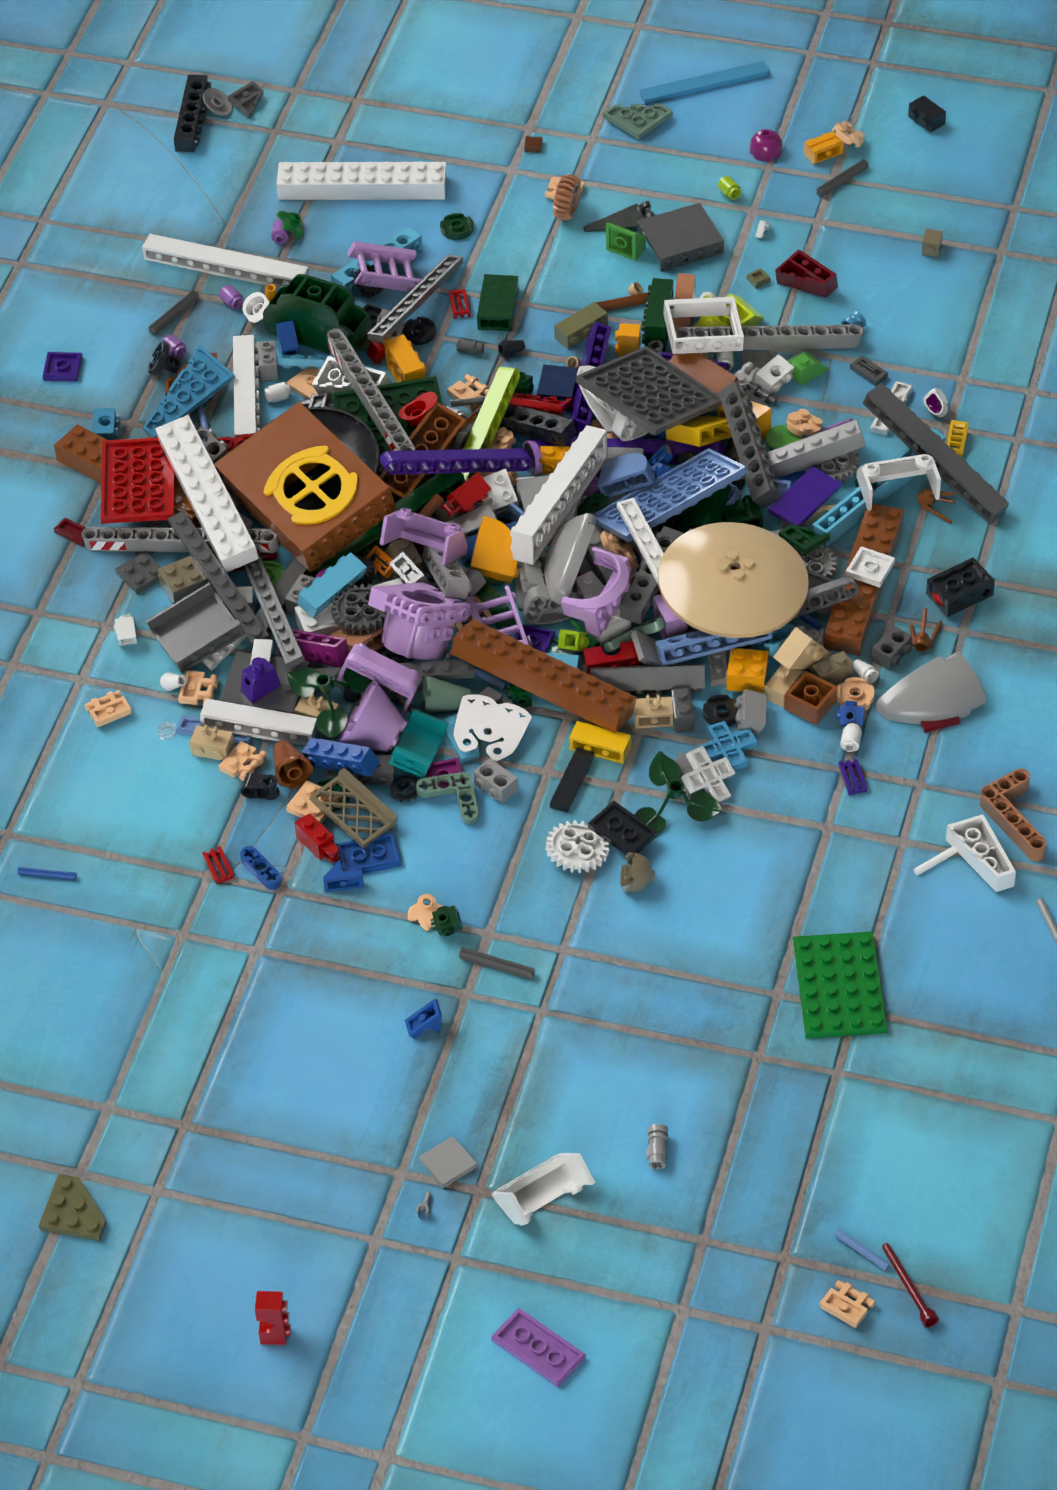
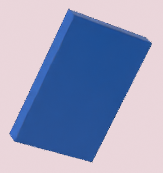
M393 832L382 834L364 848L354 840L336 844L339 860H341L342 872L362 869V874L402 866Z

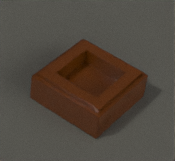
M526 136L524 152H541L543 137Z

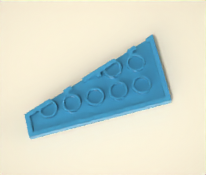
M199 345L195 355L189 359V364L173 382L166 397H163L157 410L153 411L144 424V432L151 438L158 437L155 428L192 413L234 380V374L203 346Z

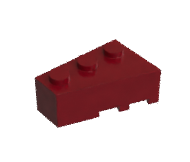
M799 249L775 269L777 283L825 298L838 288L837 274Z

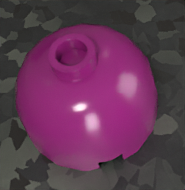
M768 129L760 130L750 140L749 153L754 155V159L762 162L772 161V158L775 157L778 159L782 154V140L775 131Z

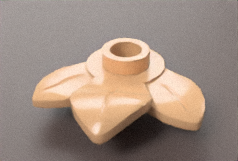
M423 894L417 899V903L409 908L408 921L418 920L420 926L425 931H429L432 927L430 921L433 919L432 912L437 911V908L442 907V905L436 902L434 896ZM427 900L430 902V904L425 905L423 904V902Z

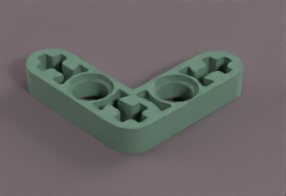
M663 617L645 620L602 645L606 653H609L619 648L620 643L632 641L631 633L634 630L643 634H651L665 628L667 625Z
M468 773L446 774L422 778L417 781L416 792L420 797L428 798L456 793L462 822L472 825L478 821L476 797L472 778ZM463 779L465 781V784H462L460 780ZM447 782L449 786L447 788H440L439 783ZM425 785L427 787V790H424L422 786ZM469 795L472 799L469 802H464L461 800V797ZM467 808H470L471 818L467 815Z

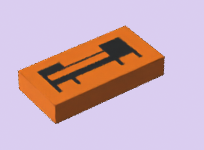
M375 545L366 557L371 558V561L374 562V568L388 579L394 572L393 568L389 565L393 559Z

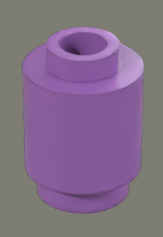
M278 219L273 223L271 239L275 243L283 244L288 240L289 231L283 230V220Z
M226 285L221 288L219 297L230 308L238 309L243 305V296L232 285Z
M171 334L163 338L162 341L170 345L169 354L180 359L186 354L187 348L185 344Z

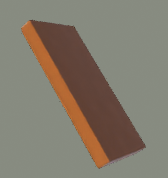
M699 353L674 354L669 360L670 363L716 394L734 381H738L735 375Z

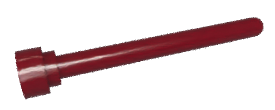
M884 1243L882 1249L919 1309L921 1323L925 1328L934 1326L939 1321L936 1312L926 1306L890 1244Z

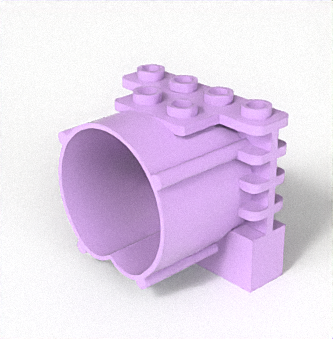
M424 582L372 587L368 605L386 612L381 643H384L388 650L396 654L406 656V658L423 660L440 659L443 657V654H446L448 642L452 639L455 622L467 621L470 614V604L467 602L462 603L460 599L445 598L442 592H438V588Z

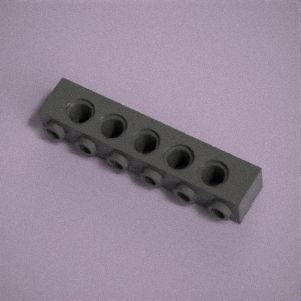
M663 526L661 532H657L655 538L664 553L684 533ZM644 558L641 561L639 572L636 571L633 576L632 585L629 586L628 591L625 593L626 596L624 599L621 598V603L618 606L620 618L641 624L653 602V597L657 595L659 586Z

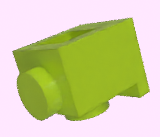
M560 629L558 648L583 651L589 644V638L586 637L587 632Z

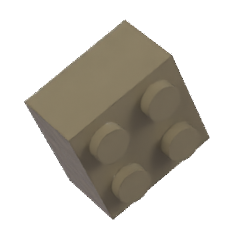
M191 556L157 569L159 583L172 604L207 584L205 576Z

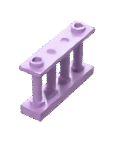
M354 241L347 252L349 258H356L359 262L361 272L354 281L355 284L410 292L422 280L414 278L411 269V263L417 256L415 250ZM365 260L373 261L376 272H369L367 270ZM380 262L389 264L391 275L383 274ZM396 264L404 266L406 277L398 275Z
M505 586L507 596L483 603H475L473 596L467 597L466 602L470 604L471 620L474 619L482 624L489 625L514 617L516 625L498 631L505 635L519 632L521 637L519 641L532 647L530 636L525 635L515 606L517 602L515 593L510 591L509 586ZM509 603L511 608L510 611L487 618L479 616L482 610Z

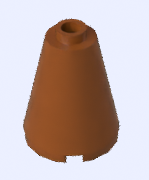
M287 740L278 741L274 745L273 757L277 782L280 786L288 787L289 789L302 787L306 781H309L310 775L313 774V766L310 760Z

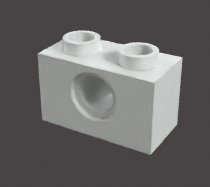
M778 354L756 372L753 383L760 385L761 389L765 392L776 393L784 383L790 382L793 378L794 366Z

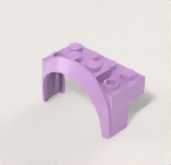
M594 546L592 548L595 557L593 563L613 570L609 581L599 596L589 599L563 597L561 604L564 615L583 620L587 633L601 636L602 632L607 629L611 617L616 614L621 598L624 599L625 593L633 583V578L627 557Z

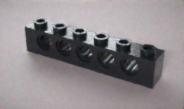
M188 75L174 135L175 152H195L196 146H199V135L202 133L201 124L204 123L203 113H206L203 93L206 89L211 88V82H208L207 75Z
M482 403L481 406L475 411L477 416H478V414H479V412H480V409H481L483 403ZM513 404L508 405L499 425V428L505 427L514 434L561 446H566L577 434L573 419Z

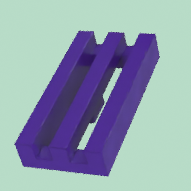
M853 759V762H850V760H846V763L838 762L848 795L867 792V785L858 759ZM852 767L855 768V771H856V773H857V776H858V779H859L861 788H859V785H858V782H857V779H856V776H855V773H854ZM846 768H848L855 789L851 788L845 771Z

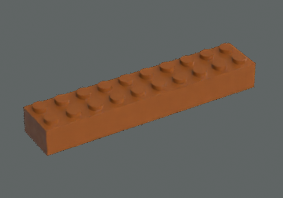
M77 424L54 445L56 459L101 483L102 441L107 439ZM175 476L174 515L184 510L195 528H200L201 524L177 476Z
M872 503V510L868 511L866 508L846 570L861 546L893 557L903 526L904 509ZM853 579L859 587V592L851 599L834 604L824 633L825 649L837 652L844 651L847 654L857 656L861 655L884 582L881 587H877ZM852 584L847 585L845 590H849Z
M472 619L454 636L451 649L452 655L613 733H616L633 715L637 697L601 681L578 668H574L561 660L553 658L545 652H541L528 644H524L511 636H507L494 628L482 624L480 621Z

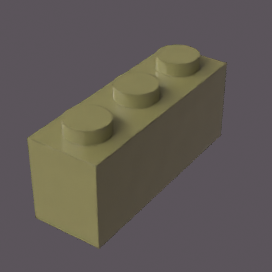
M593 302L554 325L555 339L569 349L587 338L595 321L608 326V313Z

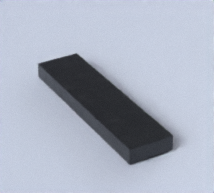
M576 748L550 801V808L564 812L569 811L595 757V752Z

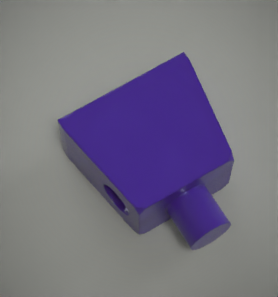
M254 658L252 664L242 671L241 693L251 703L256 702L281 686L275 668L265 658Z

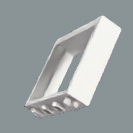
M734 297L664 300L663 314L672 354L743 351L744 335ZM729 315L733 335L676 337L672 318Z

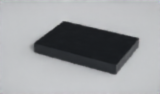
M614 800L588 823L590 830L625 855L629 852L639 853L658 836L656 830Z

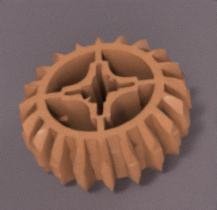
M565 174L558 183L554 195L553 213L554 217L560 220L569 221L574 216L578 206L581 182L580 178L575 175Z

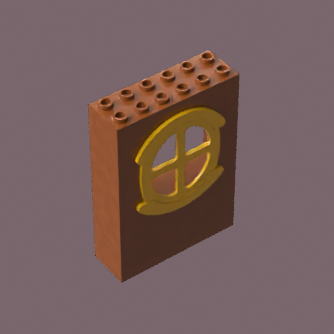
M300 402L293 405L214 463L227 492L265 529H271L277 535L278 542L310 573L334 557L343 548L349 546L351 542L362 536L367 530L377 525L384 519V516L393 513L397 509L390 487ZM319 464L330 467L329 471L315 481L310 480L305 475ZM337 474L341 478L342 486L339 496L332 500L319 486ZM300 479L306 485L303 490L292 498H286L284 490ZM311 492L315 493L326 504L324 508L318 510H304L295 506L297 502Z

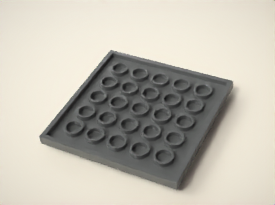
M646 346L579 374L575 380L584 389L593 393L597 398H600L610 407L615 408L622 415L628 417L635 424L641 426L654 436L722 406L718 394Z

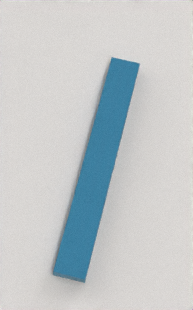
M764 61L641 89L640 96L645 104L769 76V70Z

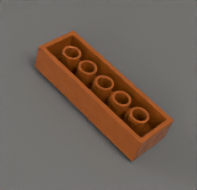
M436 402L435 406L429 410L409 439L414 445L415 451L451 450L458 432L466 427V419ZM384 470L379 478L390 487L394 502L397 503L424 484L432 474L392 475Z

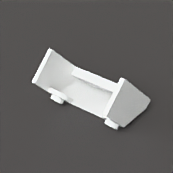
M922 454L872 462L857 469V481L868 511L872 510L873 489L871 483L926 474L935 499L938 500L940 497L941 478L935 461L930 455Z
M560 1153L498 1188L492 1193V1196L514 1224L522 1226L531 1221L532 1212L564 1193L571 1192L574 1195L583 1190V1185H593L595 1181L580 1153Z

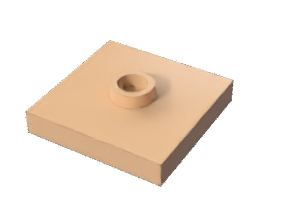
M316 367L303 369L286 382V385L289 384L290 390L310 400L312 394H318L312 383L320 370L316 369Z

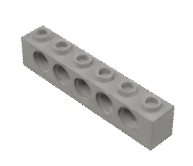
M424 545L422 559L445 598L467 599L472 585L459 562L455 560L442 565L443 551Z

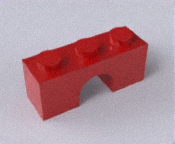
M633 641L620 643V652L613 656L606 655L602 651L601 646L583 649V663L585 671L589 675H591L590 668L643 666V663L638 659Z
M257 1291L255 1315L256 1321H260L258 1332L260 1344L286 1345L287 1337L291 1336L290 1314L287 1312L288 1301L284 1300L283 1292Z

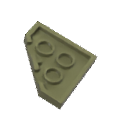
M58 1174L40 1220L39 1229L100 1241L106 1226V1220L78 1177Z

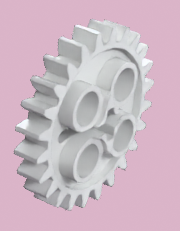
M574 820L573 824L566 821L565 826L559 823L558 828L553 827V831H549L546 838L545 851H547V857H551V862L557 861L556 867L563 865L564 871L570 868L571 873H573L574 869L581 873V870L584 869L588 873L589 868L596 870L597 865L601 867L602 861L606 862L609 853V843L590 830L588 825H584V821L577 824V821Z

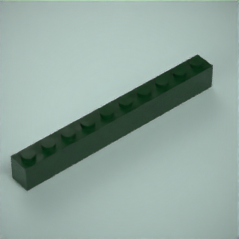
M438 473L395 504L397 509L393 512L401 508H408L411 512L418 514L435 494L440 495L444 502L448 500L447 496L466 482L462 473ZM384 519L351 542L349 546L339 551L334 557L323 563L318 569L312 571V577L315 578L322 569H327L330 566L334 567L342 556L346 557L349 553L356 557L357 555L363 557V555L367 556L375 545L380 549L387 544L380 545Z

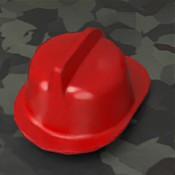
M427 392L418 396L400 409L399 417L402 420H407L411 427L419 425L429 410L435 406L438 399L437 394Z

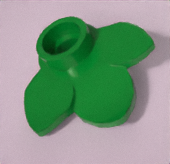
M279 211L277 213V217L283 220V230L293 231L296 238L300 239L304 234L301 226V216L294 212Z

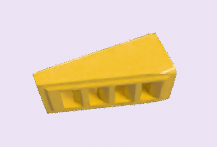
M951 420L947 445L949 447H960V449H952L960 457H963L969 423Z

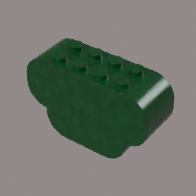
M298 274L289 285H283L263 311L264 324L276 337V324L293 320L298 344L330 354L332 353L328 347L327 336L330 330L340 329L357 353L367 339V333L372 329V321L369 314L360 306L355 305L354 297L350 291L339 284L306 274Z

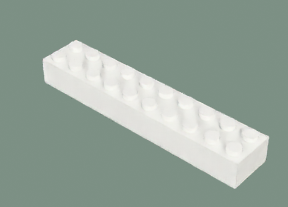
M279 162L276 184L278 200H445L446 162Z
M189 415L155 428L158 440L225 572L227 573L259 559L256 547Z
M587 425L579 433L577 440L572 443L570 450L564 454L562 461L557 464L555 471L550 474L548 481L542 485L540 492L535 495L533 502L527 506L526 512L523 516H520L516 526L512 527L510 536L512 537L511 551L513 552V560L531 565L536 562L596 476L605 460H607V430Z

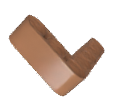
M1016 769L982 788L980 806L1030 860L1039 862L1045 857L1046 840L1010 803V801L1025 794L1029 789V772L1025 769Z

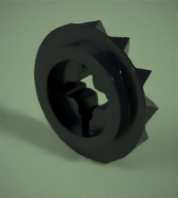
M410 776L399 777L391 783L390 793L394 799H399L400 802L403 800L408 802L411 799L416 800V783L418 780ZM408 786L409 790L403 793L402 790H405V788H407Z

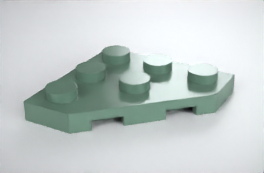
M661 103L654 104V106L631 104V107L613 105L603 112L604 119L638 140L673 116V111Z

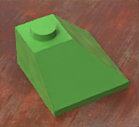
M607 222L606 250L636 261L646 249V236Z
M807 349L786 360L794 366L793 379L801 386L828 371V367Z

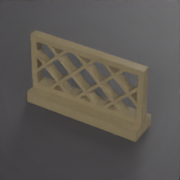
M345 768L341 769L337 777L317 790L309 798L362 848L366 847L387 830L392 831L396 828L398 816ZM339 784L343 788V792L332 791V787ZM321 795L329 796V802H321L318 797ZM331 797H343V803L331 802ZM345 797L354 798L356 804L345 803ZM331 807L342 808V814H334L331 811ZM345 808L356 809V815H345ZM359 809L367 810L370 816H359ZM345 820H356V827L347 826ZM358 821H370L369 827H358ZM372 822H380L384 826L372 828ZM358 832H367L369 837L363 840L358 836Z

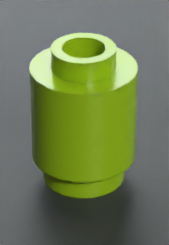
M730 176L722 177L719 180L718 189L728 199L735 200L741 195L740 186Z

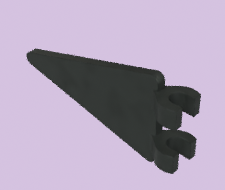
M644 201L640 205L634 204L586 225L583 229L585 232L606 231L607 222L625 229H637L638 220L655 215L650 210V202Z

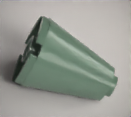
M426 676L422 687L423 700H421V711L431 714L459 710L462 697L473 693H471L470 689Z

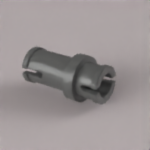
M458 340L456 344L457 351L471 352L474 355L477 353L483 354L485 347H482L484 343H478V341L474 340L472 342Z

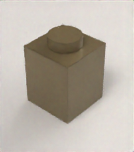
M925 230L922 242V255L939 257L943 231Z

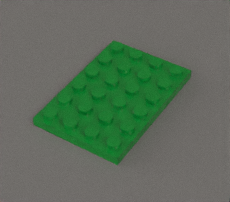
M873 931L794 936L793 949L805 1039L887 1033Z

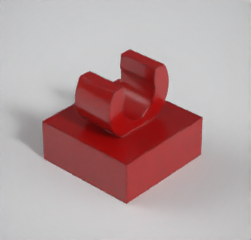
M371 340L367 356L375 365L381 364L382 359L386 358L384 353L385 344Z

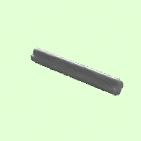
M862 159L818 187L816 194L823 197L867 169L869 167L868 161Z
M191 291L148 327L149 333L157 334L198 300V292Z
M462 947L459 952L460 959L527 979H533L535 975V969L529 966Z

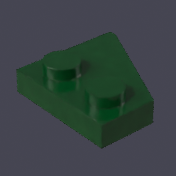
M794 524L779 531V537L787 541L803 555L830 540L829 533H824V535L815 534L813 529L802 528Z

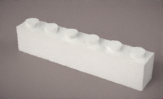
M212 699L205 700L200 714V723L203 727L205 725L209 728L216 726L219 730L230 731L239 735H250L251 737L273 741L287 740L291 744L306 746L309 739L315 738L317 733V718Z

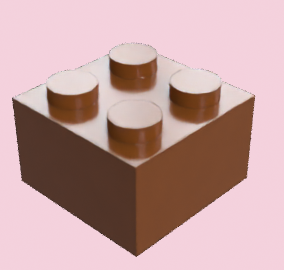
M805 671L785 694L784 710L817 726L836 704L838 686Z

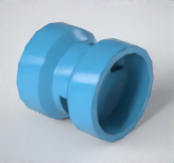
M854 312L850 315V318H845L841 325L855 324L863 328L866 325V320L861 313Z

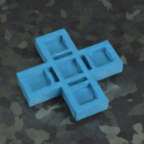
M725 721L707 726V732L712 741L698 745L697 748L703 746L712 762L727 757L734 770L748 766V760L743 751L758 747V741L750 728L732 734Z

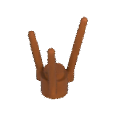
M922 489L918 495V503L921 504V508L952 524L953 522L929 507L934 505L936 501L933 491ZM940 491V495L954 496V492ZM939 497L938 501L943 502H956L955 500L944 497Z
M926 607L923 609L921 632L915 636L914 627L912 624L910 625L912 645L919 652H925L932 648L933 641L942 625V621H939L931 638L925 633Z

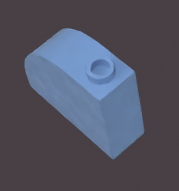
M639 453L624 454L605 460L597 486L604 496L611 498L653 484L655 473L644 455Z

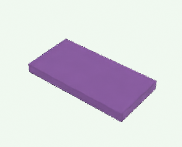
M520 1308L491 1336V1341L558 1388L586 1359L585 1353Z

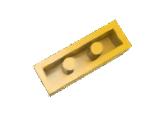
M577 721L569 737V749L575 751L576 748L595 752V757L624 764L631 749V735L624 732L613 733L605 728Z

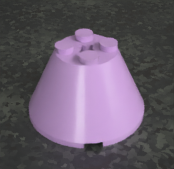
M373 680L362 695L359 703L360 706H356L348 719L347 726L340 734L337 742L370 747L375 752L389 753L392 747L396 745L399 739L398 736L405 728L407 721L401 716L378 682Z

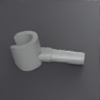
M430 1192L426 1193L424 1202L417 1206V1216H419L420 1211L425 1210V1218L429 1217L428 1203L431 1197Z

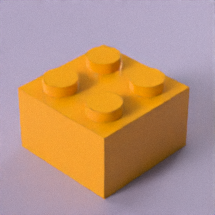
M742 648L731 649L727 669L726 690L744 692L747 689L764 694L769 651Z

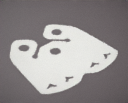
M465 695L461 700L453 736L459 749L463 752L473 750L478 746L477 740L469 732L470 729L474 730L473 732L478 739L487 742L504 738L503 742L493 743L486 748L489 757L493 761H498L515 751L532 716L525 709L511 703L497 704L492 698L487 696ZM490 728L492 733L486 735L484 734V729ZM466 738L471 740V744L468 746L463 744V740ZM494 748H500L502 750L501 754H494Z

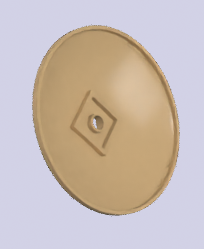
M713 523L692 529L678 537L667 548L659 565L658 585L660 593L670 610L688 625L705 633L721 637H755L781 628L799 613L808 593L807 569L797 551L778 535L766 529L744 523ZM731 567H737L738 569L732 570Z

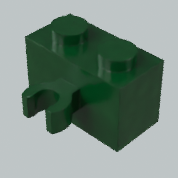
M745 499L744 503H739L736 500L735 504L724 507L722 514L723 522L744 523L763 528V514L760 506L755 502H749L748 499Z

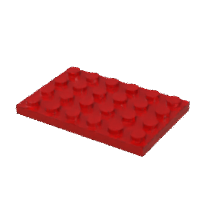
M158 437L102 441L101 524L168 520L169 517L173 516L175 472Z

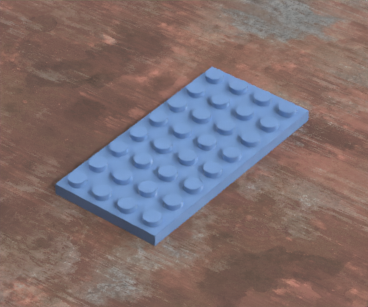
M708 448L654 479L653 484L631 492L593 515L596 517V524L627 542L633 541L634 539L617 509V502L634 497L652 530L656 525L665 523L670 517L682 513V510L696 505L703 498L710 497L715 491L723 489L729 483L741 479L748 471L746 466Z

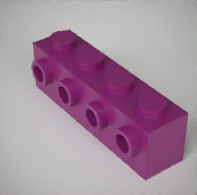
M292 629L305 661L320 665H331L333 667H340L344 664L349 654L346 638ZM278 647L279 656L282 657V654Z

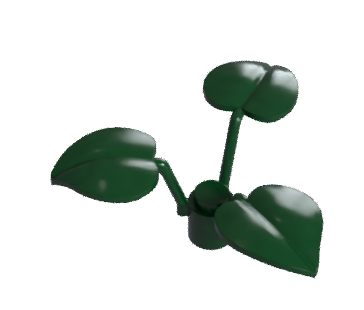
M303 668L287 673L289 685L297 696L308 698L311 694L315 693V689H320L321 692L325 693L330 710H324L318 715L316 725L318 730L328 738L339 736L345 730L348 723V716L345 710L342 708L334 710L329 693L334 689V683L344 687L350 686L353 692L362 693L366 691L373 681L351 669H348L343 675L346 683L336 680L335 677L331 678L327 673L319 674L313 668Z
M662 751L655 755L650 764L649 778L656 786L666 784L668 787L666 799L658 813L651 807H642L635 813V816L656 830L659 835L666 826L665 819L660 815L670 798L679 799L683 796L685 802L689 804L687 806L688 815L698 822L708 821L720 814L722 811L720 804L706 792L696 791L690 795V800L687 798L686 791H683L684 784L679 780L681 776L679 765Z

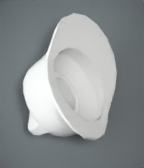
M261 292L252 293L243 303V313L251 323L262 321L263 311L270 302Z

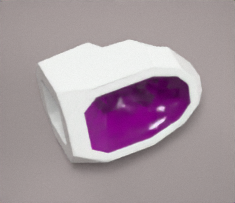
M934 388L924 396L923 401L929 412L942 418L947 414L948 401L941 389Z

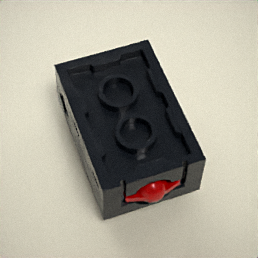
M972 557L928 578L926 594L949 617L993 596L995 580Z

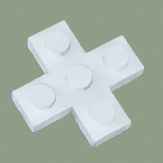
M703 746L688 752L686 757L694 771L683 775L681 779L689 793L692 794L705 789L718 803L730 798L731 794L723 780L732 777L736 773L727 757L712 762Z

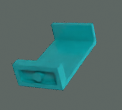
M413 709L399 743L394 748L389 764L425 778L449 723Z

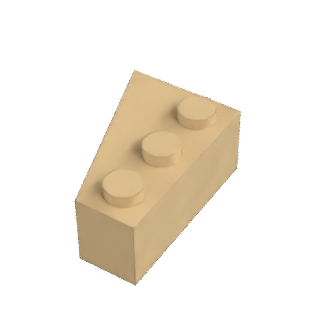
M795 627L773 658L789 670L811 669V665L833 654Z

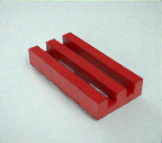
M466 290L448 291L453 318L457 319V316L464 318V315L471 317ZM459 294L463 295L466 310L462 309ZM453 295H456L459 311H456Z
M221 846L217 847L215 851L210 849L209 853H206V851L202 852V856L216 884L234 878V873ZM217 855H219L221 858V861L228 873L227 876L217 858ZM209 858H213L221 874V878H218V875Z

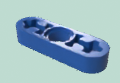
M247 846L241 850L242 864L267 889L275 890L281 886L280 873L256 848ZM259 865L266 867L262 871L256 870V867Z

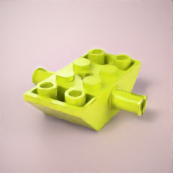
M734 294L726 296L734 297L741 326H755L764 320V317L740 296ZM729 315L701 316L694 327L731 326Z

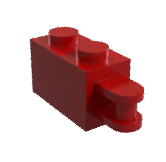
M478 472L447 496L449 501L441 508L442 510L445 509L448 517L456 512L459 514L464 511L469 513L476 507L474 505L475 502L479 500L481 503L489 497L487 493L492 489Z
M311 813L294 822L296 838L319 860L324 857L332 863L339 860L338 847L334 843V835Z

